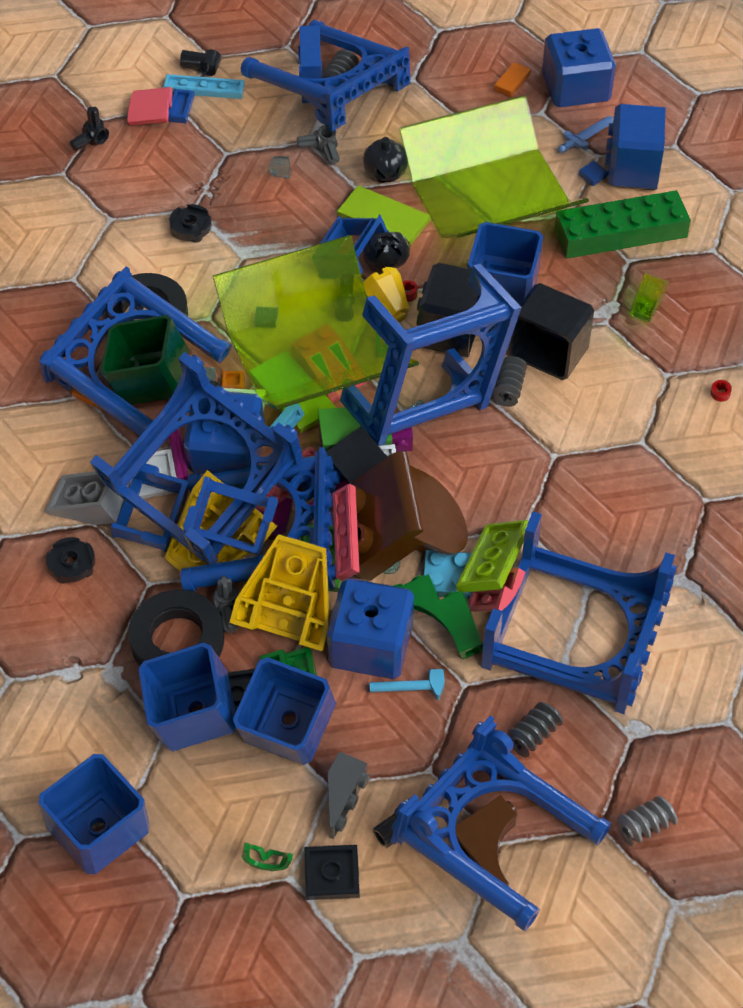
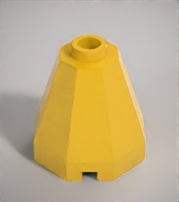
M385 267L382 269L384 273L379 275L375 272L361 283L358 288L360 292L357 295L364 304L367 297L375 295L399 323L407 317L409 311L408 302L400 273L396 268Z

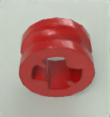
M411 280L403 281L407 302L414 301L418 295L417 284Z
M725 380L715 381L711 387L712 398L719 402L727 401L731 396V384ZM720 389H724L725 393L724 391H722V393L717 392V390L720 391Z

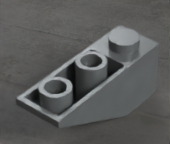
M342 752L338 753L328 771L330 838L332 839L335 838L338 831L342 832L347 823L346 815L349 809L353 811L359 799L357 794L360 788L365 789L370 775L367 774L366 762Z

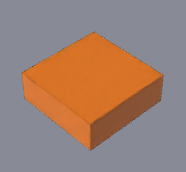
M222 371V388L244 389L245 371Z

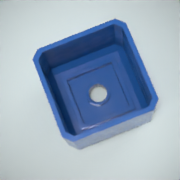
M599 28L549 34L545 38L542 73L553 104L561 108L609 101L612 97L616 63L604 32Z
M620 104L615 107L613 123H609L608 136H611V138H607L606 151H609V153H606L605 165H608V182L612 186L658 188L665 145L666 107Z
M484 222L478 227L468 268L472 269L473 265L481 263L520 305L536 284L538 278L543 235L535 230Z
M227 391L229 398L233 401L235 399L240 400L246 406L245 410L251 414L255 412L264 419L263 403L258 394ZM203 399L199 402L198 409L202 414L208 413L211 404L207 399ZM216 405L215 414L218 416L223 415L224 411L220 412ZM191 406V412H189V416H193L195 414ZM210 420L195 421L187 424L184 447L189 469L194 474L200 473L204 475L207 470L210 473L251 467V455L247 443L236 430L226 424L221 425L217 421ZM236 422L235 426L240 427L241 423ZM253 435L250 439L254 443L260 441L259 439L255 438V435ZM262 447L256 450V455H261Z
M352 578L341 582L327 633L328 662L332 668L393 680L401 676L413 627L414 594L410 589ZM364 613L375 614L377 616L370 618L365 616Z
M200 643L144 661L138 670L147 725L165 748L173 752L231 734L235 731L236 726L233 718L236 712L228 671L210 645ZM198 705L203 706V709L192 712L194 707Z
M267 657L258 662L233 721L245 743L305 765L312 762L337 703L327 679ZM287 714L296 715L295 723L292 725L283 724L284 716Z
M93 754L39 796L38 803L47 830L86 874H97L149 833L150 824L144 798L103 754ZM97 822L105 824V828L100 832L91 830V827Z

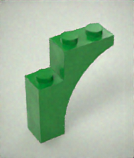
M429 574L426 576L418 575L411 582L404 585H394L395 587L410 589L414 594V610L429 615L448 630L463 660L483 652L482 638L462 591L450 592L443 599H440Z

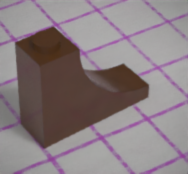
M500 795L457 824L455 831L463 852L476 864L509 886V882L504 877L499 866L497 851L502 839L515 827L517 811L510 801L506 802Z

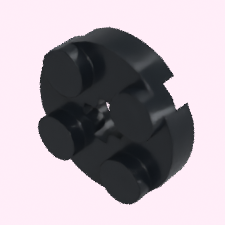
M188 204L187 208L181 210L178 207L169 217L171 234L179 239L194 243L200 242L210 232L212 227L211 216L208 214V210L196 204Z
M63 538L53 544V549L46 555L48 570L59 583L80 581L93 574L95 565L94 550L88 542L84 543L79 538ZM71 556L73 557V559H76V561L72 563L66 562L68 561V557Z

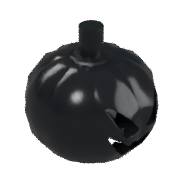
M388 137L374 141L365 149L363 155L365 172L369 177L378 182H394L405 174L408 165L406 149L400 143Z
M400 232L373 234L363 249L365 262L369 267L376 270H382L385 267L399 268L406 263L410 256L408 240Z

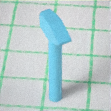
M430 669L429 680L369 682L370 692L431 690L436 700H440L445 687L444 670Z

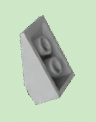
M96 471L62 475L45 512L49 515L95 525L116 523L125 500L104 485Z

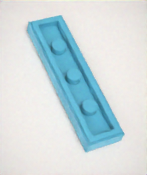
M166 74L163 88L172 87V94L175 89L194 91L196 96L242 99L245 82L244 80Z

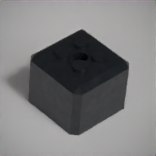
M444 263L433 265L428 281H425L423 285V296L418 300L417 311L419 313L416 325L420 326L461 313L473 307L480 296L468 284L472 269ZM464 334L423 348L445 353L447 350L454 348L460 356L469 357L476 335Z
M538 283L532 287L520 304L522 308L509 343L508 353L510 356L523 359L527 365L560 380L568 379L589 348L594 309L587 302L545 284Z

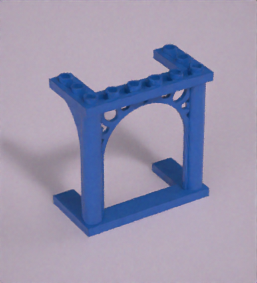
M481 263L473 265L468 284L480 296L473 307L461 313L407 330L398 323L375 295L366 298L362 316L389 347L373 404L371 405L352 382L344 384L340 401L378 446L385 444L387 436L473 405H476L479 410L488 407L522 307ZM464 334H474L481 338L482 351L474 369L467 364L454 348L446 351L442 368L451 378V389L448 394L434 401L394 414L413 350Z
M184 352L179 358L182 367L180 381L172 397L155 420L114 467L97 455H95L90 463L104 485L209 565L218 562L216 555L225 545L206 540L191 527L187 532L127 487L166 439L180 427L195 421L210 420L230 426L243 437L251 455V471L243 490L263 496L270 492L293 463L298 466L303 460L297 436L298 433L289 425L283 426L279 422L275 427L269 428L264 424L265 421L260 415L255 412L253 414L245 410L246 406L240 400L235 399L233 401L227 396L228 393L224 388L219 385L215 387L209 383L210 379L206 375L207 371L203 367V361L196 355L190 356ZM203 399H207L211 404L210 411L206 414H202L198 409L199 402ZM216 405L220 412L224 411L223 415L218 416L215 414ZM192 406L195 414L193 416H187L186 414L188 412H191L189 408ZM239 422L241 423V426L236 427L235 423ZM253 435H255V438L259 439L260 441L254 443L250 439ZM269 446L273 449L269 456L260 457L256 455V450L259 447ZM258 463H268L266 466L263 465L261 470L257 468ZM234 499L208 531L231 538L255 510L257 505Z
M533 511L525 529L522 558L518 568L525 571V575L520 588L508 606L502 611L494 608L485 627L481 668L491 671L494 664L614 703L616 704L615 712L625 714L627 705L633 706L636 690L643 676L641 665H647L650 651H647L648 645H654L657 632L653 631L655 625L660 626L664 612L660 611L661 607H667L677 569V566L673 565L675 555L665 552L662 562L654 569L646 572L625 573L606 569L539 548L538 542L542 514ZM531 569L594 588L610 596L621 607L628 623V637L621 651L605 663L591 667H575L502 644ZM622 597H626L629 601H624ZM642 604L646 607V610L635 614L630 611V608L634 605ZM635 620H641L639 626L634 624ZM634 641L636 644L632 645L629 642ZM621 659H627L625 666L620 663ZM615 667L621 673L612 678L608 673V669ZM601 672L603 679H601V675L595 676L594 674Z

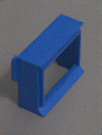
M299 26L300 45H298L299 64H301L299 66V76L314 79L321 78L323 62L321 61L319 26ZM302 96V103H310Z
M381 215L377 218L337 217L311 257L319 278L335 279L339 277V274L362 275L363 269L357 259L373 234L389 232ZM347 235H360L349 254H336Z
M146 463L133 478L130 489L139 495L142 485L145 484L178 494L169 518L177 524L188 494V481L159 473L157 466ZM124 501L117 522L111 525L112 538H123L167 552L172 537L165 531L163 536L127 527L134 507Z
M205 476L196 505L189 508L183 529L187 532L191 527L206 540L260 556L269 524L273 520L277 508L278 499L274 496L266 497L216 482L210 477ZM211 492L266 508L254 545L200 529Z

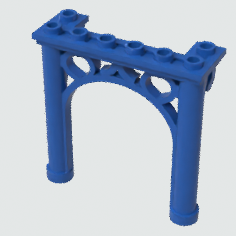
M312 20L308 26H319L320 41L358 54L362 59L356 67L337 76L314 79L291 74L259 62L252 57L245 58L241 64V74L250 79L256 78L303 96L305 100L318 108L315 110L317 120L322 124H328L329 130L332 132L346 124V104L382 82L389 85L393 84L395 91H399L409 85L411 79L409 47L396 50L327 26L319 20Z
M126 266L122 271H118L113 276L112 282L107 287L105 286L100 290L98 297L93 303L90 302L86 305L83 314L70 323L69 329L56 338L53 347L43 352L39 363L43 381L46 383L50 381L52 383L56 379L64 388L68 390L74 388L137 435L141 436L153 420L107 388L99 380L95 372V355L100 343L108 334L109 328L114 324L135 319L168 315L172 318L184 339L218 363H221L227 357L232 345L224 339L220 340L134 279L132 273H130V268ZM125 301L130 304L128 312L118 314L113 311V307L116 304H124ZM108 310L112 320L108 317L100 321L99 318ZM89 329L92 331L90 337L92 344L86 339H81ZM77 347H85L89 350L88 357L80 360L73 359L71 354ZM88 365L90 377L77 368Z
M320 447L319 451L315 452V456L303 458L298 466L293 463L275 484V487L288 492L295 502V519L287 537L298 540L300 537L308 535L310 536L309 543L326 548L328 587L330 590H334L335 579L337 578L336 568L332 564V557L329 551V545H332V536L329 531V526H332V515L329 507L333 506L331 495L336 491V485L340 483L338 471L333 469L332 457L327 455L324 447ZM257 465L258 470H261L263 465ZM251 467L212 474L226 485L243 489L248 481ZM200 473L188 476L190 493L203 476ZM300 484L301 487L305 490L304 492L297 491V488ZM314 498V505L306 503V501ZM313 519L314 530L311 527L307 526V524ZM264 555L182 568L181 584L183 590L196 591L197 588L215 586L217 581L221 580V576L231 579L232 583L249 580Z
M489 716L483 723L480 721L473 729L472 735H474V738L470 742L467 751L464 754L461 752L457 755L453 766L450 769L445 768L441 772L436 784H430L419 801V797L414 794L408 802L405 800L401 802L395 812L397 819L391 827L393 830L391 842L394 845L397 842L399 844L405 842L514 920L516 922L515 925L525 932L535 921L540 908L476 864L463 852L455 831L456 820L462 809L473 799L486 793L496 791L518 793L531 799L596 845H599L605 838L612 823L603 817L601 819L525 768L510 752L513 749L511 738L503 731L495 730L497 724L494 723V718ZM479 770L484 771L489 775L490 781L477 782L471 775ZM497 774L506 780H496ZM464 778L467 787L455 788ZM446 799L449 803V808L446 809L438 805ZM434 817L443 818L447 823V827L438 829V823ZM443 838H447L448 845L442 840Z

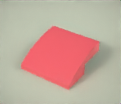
M172 87L133 91L128 109V124L132 126L168 122L169 107H172Z
M511 568L502 589L472 592L468 602L471 612H492L493 608L502 611L506 608L520 588L525 571L520 568Z

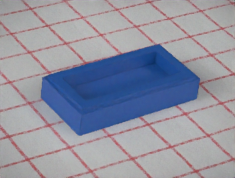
M174 90L172 107H169L168 122L187 123L195 97L194 91Z

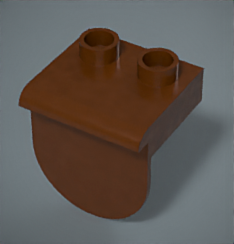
M400 451L389 455L351 483V485L356 487L359 573L355 575L371 581L415 550L426 554V550H434L441 554L452 556L460 553L466 547L468 541L467 526L455 499L438 480L411 466L407 452Z

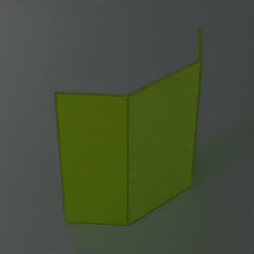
M526 95L399 128L408 159L412 183L442 238H460L477 233L479 225L484 222L507 225L589 202L588 198L568 199L538 149Z
M351 235L213 275L228 335L256 394L262 399V403L278 410L380 377L389 346L362 316L368 296L365 293ZM410 358L408 368L419 365L417 360Z

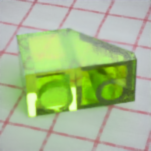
M644 273L629 315L651 322L662 302L669 281Z

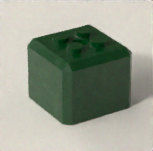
M168 315L117 323L108 330L100 372L112 391L131 405L170 399L182 374L179 358L184 352L189 355V348L172 318Z

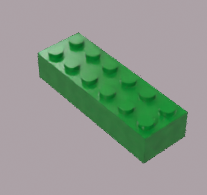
M675 190L556 211L554 229L565 257L569 259L687 238L691 219L678 191Z

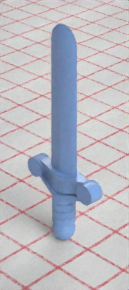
M607 116L577 135L572 134L570 131H565L564 138L567 139V142L558 147V152L564 153L572 147L587 150L589 143L585 142V140L609 126V123H613L614 117Z

